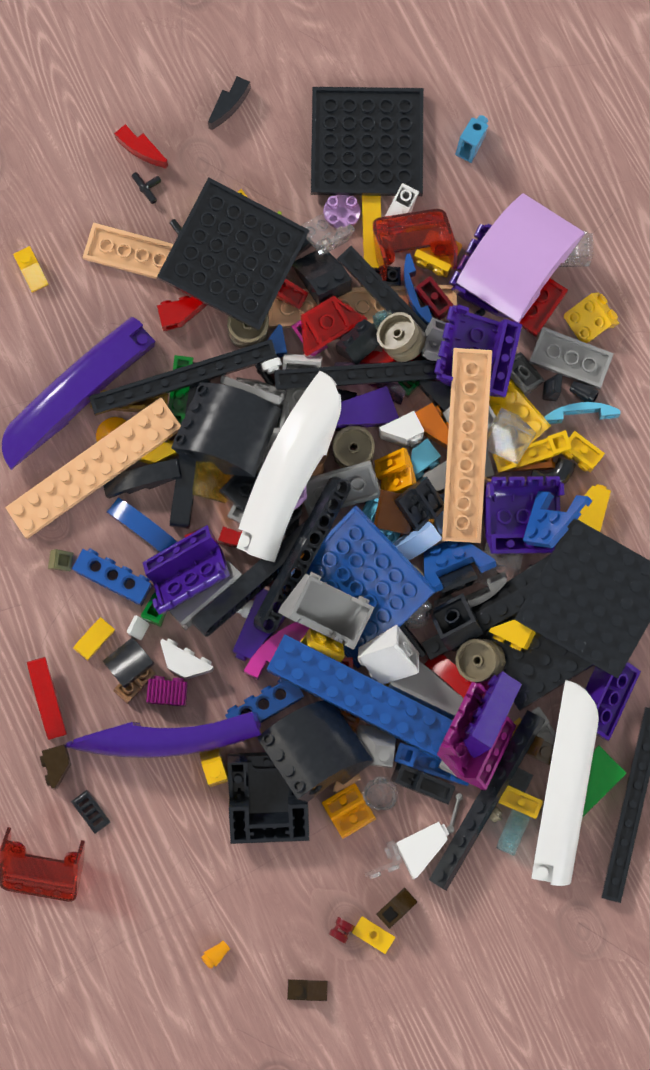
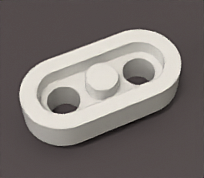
M280 357L261 363L262 371L272 374L275 370H279V367L282 365Z

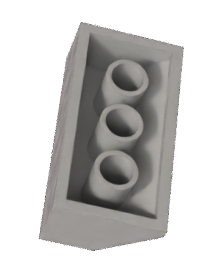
M226 561L230 573L229 577L169 611L185 631L193 625V618L242 576L229 561Z

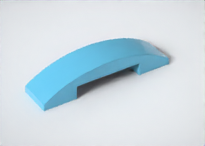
M580 402L560 407L547 414L544 418L549 424L562 423L564 415L598 412L599 420L618 418L621 413L619 409L610 405L596 402Z

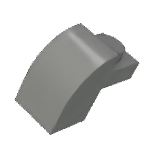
M433 317L426 328V341L421 352H423V356L428 360L437 361V359H441L438 354L441 341H445L442 337L446 322Z

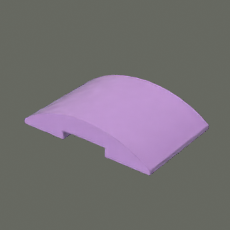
M523 193L506 208L482 238L456 283L505 316L519 323L540 295V290L558 266L564 263L585 235V232Z

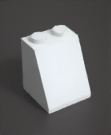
M395 625L358 649L357 658L359 663L369 670V675L373 680H377L381 684L419 673V652L398 625Z
M437 822L395 843L412 879L417 878L448 840L446 836L449 833L444 824L440 825Z

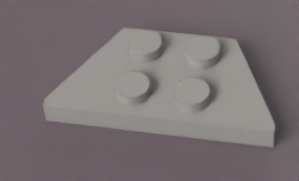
M225 375L221 376L220 383L251 392L270 402L281 404L286 399V390L276 391L275 386L262 381L239 377L235 380Z

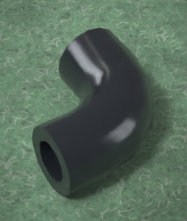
M558 458L551 472L545 473L533 469L530 476H543V482H545L546 476H559L560 481L565 485L572 476L576 464L569 460Z

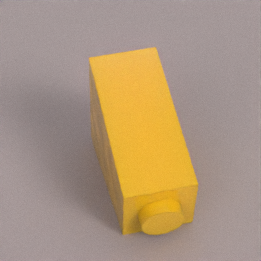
M599 484L592 486L584 495L588 496L592 503L582 508L580 511L582 515L578 520L600 532L611 490H607L606 486Z
M219 748L200 752L201 763L208 785L214 787L228 782V775Z

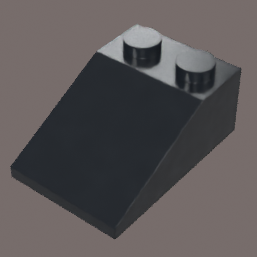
M324 247L294 261L292 265L317 305L332 296L338 298L352 291L351 277L343 265Z

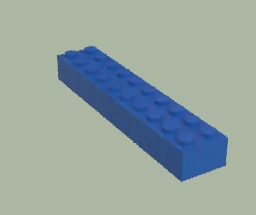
M284 634L267 667V672L442 760L437 753L453 720Z

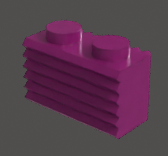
M153 676V679H148L146 702L147 704L186 707L188 683L184 682L183 678H173L172 681L165 680V677Z

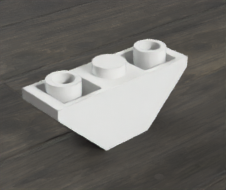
M402 183L376 234L393 242L404 227L414 207L419 191Z
M169 638L167 641L161 640L160 643L169 671L184 679H190L214 670L210 660L201 657V659L195 657V652L186 647L184 650L178 648V643Z

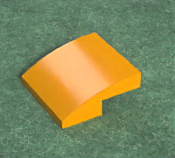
M403 447L374 460L375 474L381 480L382 490L402 493L416 483L413 465L406 448Z
M355 783L322 802L342 839L376 820Z

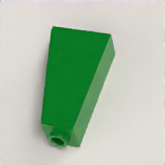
M599 745L593 751L582 818L627 774Z

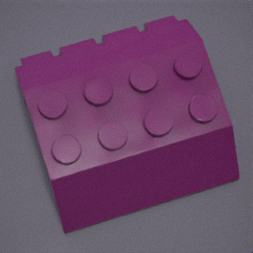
M472 682L437 755L457 778L482 790H486L516 725L507 715L492 748L476 758L471 757L463 741L466 736L465 730L473 722V713L482 703L480 701L481 697L478 694H485L487 691L481 683Z

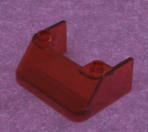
M430 209L379 217L373 221L375 254L383 281L387 280V265H391L395 261L396 252L430 247L431 252L435 256H448L452 269L457 268L458 247L444 210Z
M7 827L0 848V887L10 892L67 902L74 901L78 894L82 874L85 841L81 840L78 852H68L64 860L26 854V847L22 843L11 841V828Z

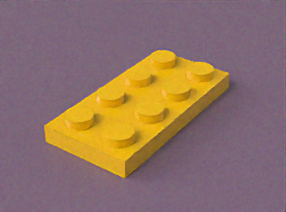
M511 379L506 397L489 396V406L498 418V424L518 447L533 443L551 427Z

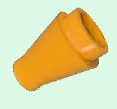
M221 941L219 944L203 952L204 955L201 956V959L209 969L216 968L230 950V947L224 941Z

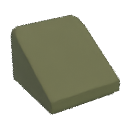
M58 549L51 550L48 569L70 572L73 552Z

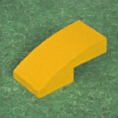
M100 617L75 644L73 649L88 661L114 633L115 629Z

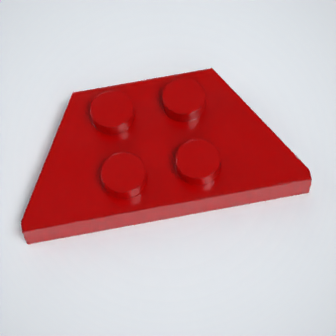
M335 296L313 307L301 315L304 356H309L350 331L363 319L368 320L367 317L359 314Z

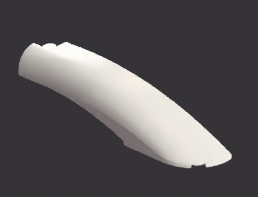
M322 371L318 372L288 416L266 457L252 489L238 528L243 531L237 545L238 549L252 556L275 562L287 525L303 489L323 455L327 454L341 412V395L338 394L335 381Z
M565 680L531 878L551 882V885L556 886L569 885L572 880L598 728V710L595 701H593L583 687L568 680Z

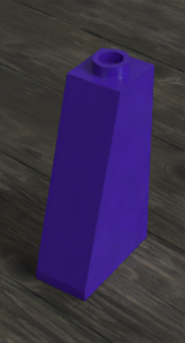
M387 386L342 401L336 428H346L349 426L381 427L398 419L399 416Z
M263 589L256 595L234 646L233 653L236 654L235 658L245 662L247 659L250 660L256 651L274 634V632L265 633L254 626V618L269 592L266 589ZM274 603L273 610L276 608L277 603ZM283 615L278 627L287 618L286 616ZM267 620L263 624L264 627L267 625Z

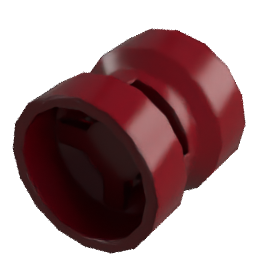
M338 917L335 922L336 926L330 930L329 935L346 944L348 934L353 931L355 926Z

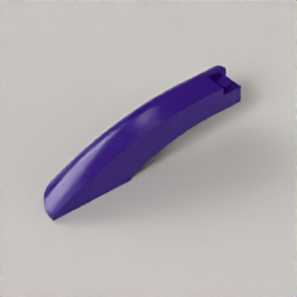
M130 317L66 369L10 422L3 434L2 454L11 470L68 425L90 402L89 396L100 393L120 374L155 347V340L146 332L139 320Z
M249 712L215 723L181 728L142 727L139 722H130L76 738L73 742L69 741L65 744L66 748L107 756L132 758L172 757L210 751L240 743L246 739L260 736V728L262 727L256 712Z

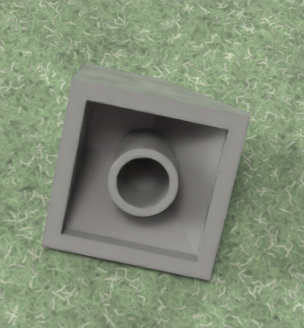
M358 725L357 736L374 760L369 766L392 768L396 737L374 726Z

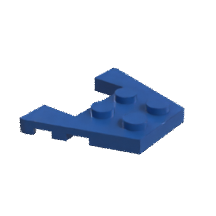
M538 491L523 541L527 545L553 548L569 530L567 526L573 519L577 520L582 515L580 513L585 505L589 506L592 500L588 496L576 495L567 512L553 511L547 509L554 496L550 492Z
M445 541L424 551V577L437 590L436 592L443 590L442 583L438 577L472 562H475L481 573L497 567L494 558L469 542Z

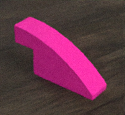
M295 622L278 631L256 651L245 667L244 673L258 680L266 663H270L284 634L300 642L309 630V627Z

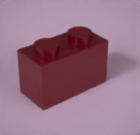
M431 276L415 287L417 297L424 306L429 307L430 313L435 319L441 320L448 315L449 307H453V303Z

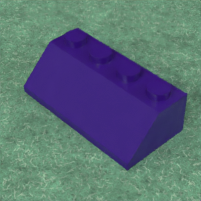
M627 662L618 679L595 667L585 688L593 701H595L598 710L596 735L608 741L641 673L639 669Z
M504 672L491 677L488 682L490 687L482 695L480 707L473 713L472 717H474V720L465 730L466 736L463 741L473 758L492 748L522 685Z

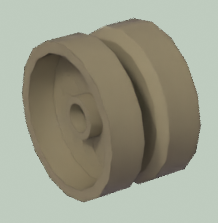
M402 312L386 317L379 325L376 334L380 346L392 359L398 362L414 359L420 354L426 341L425 333L410 315Z
M228 316L227 328L230 341L240 349L266 341L269 332L268 316H266L259 331Z
M349 426L337 433L333 441V456L340 468L370 460L372 462L374 458L375 442L372 435L366 429L360 426Z
M489 639L469 640L463 643L457 651L456 667L460 675L466 680L472 682L489 681L493 675H498L504 669L505 654L501 646L495 641Z

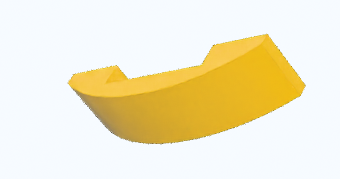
M566 430L513 450L508 449L493 454L498 472L502 473L522 468L572 449Z

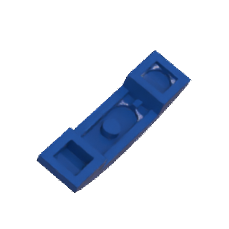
M409 253L406 255L403 277L406 296L412 310L428 326L432 316L428 306L420 307L411 277L416 276V269Z
M119 497L107 511L109 515L121 524L123 523L159 552L178 542L157 524Z
M399 743L394 762L461 785H469L468 782L438 768L442 760L418 748Z

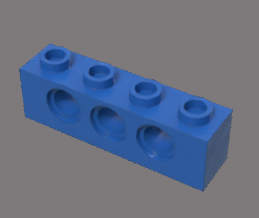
M90 548L88 551L82 549L72 567L74 572L140 606L143 605L152 588L149 578L141 574L139 577L132 574L133 570L126 566H122V568L116 566V562L108 557L105 560L98 557L99 553ZM94 563L101 564V569L97 572L91 570ZM110 572H118L117 579H108ZM128 580L135 581V586L132 589L125 588Z
M279 679L277 681L279 684L271 687V685L261 690L262 694L257 697L252 695L244 700L245 704L240 707L235 705L227 710L228 714L225 716L227 719L242 715L244 710L249 709L252 712L258 713L260 723L300 701L304 698V695L299 687ZM278 690L286 692V697L283 700H278L275 697ZM261 700L269 702L267 709L262 710L258 707Z

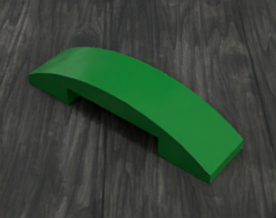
M175 355L173 370L193 364L194 358ZM189 387L170 392L168 407L180 425L185 418Z

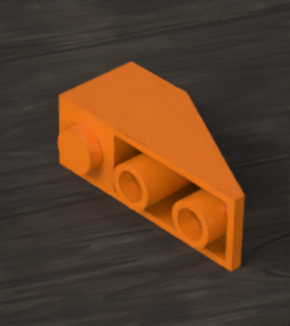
M432 402L415 413L424 429V436L447 449L449 423L443 421L442 411L438 406L435 407Z

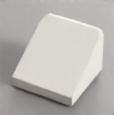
M137 615L134 616L127 629L128 635L142 640L149 627V623Z

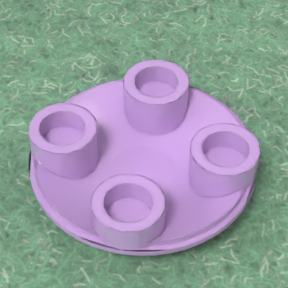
M334 195L328 198L324 205L323 213L329 225L336 229L344 230L353 227L358 222L361 210L354 196Z

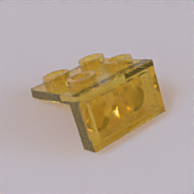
M196 461L193 495L226 503L228 499L219 490L229 481L230 475L224 474L212 462Z

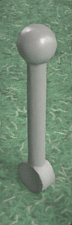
M461 793L455 796L456 803L450 826L447 827L448 833L454 832L453 826L459 803L463 799Z

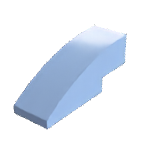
M428 521L419 531H410L409 535L404 534L393 545L408 560H411L442 540V537L434 525Z

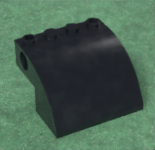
M200 382L171 448L184 460L212 462L224 474L254 477L282 410L266 399L243 389L223 384Z
M324 700L306 705L288 714L265 730L260 736L256 737L297 800L305 803L309 802L335 781L344 785L374 762L338 707Z
M266 752L228 753L230 844L310 841L308 802L305 803L297 800Z

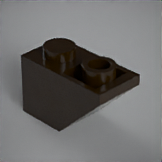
M64 744L42 750L43 756H40L41 765L46 767L47 775H45L46 784L51 786L53 790L58 789L71 766L68 749Z
M404 887L376 915L390 929L418 901Z

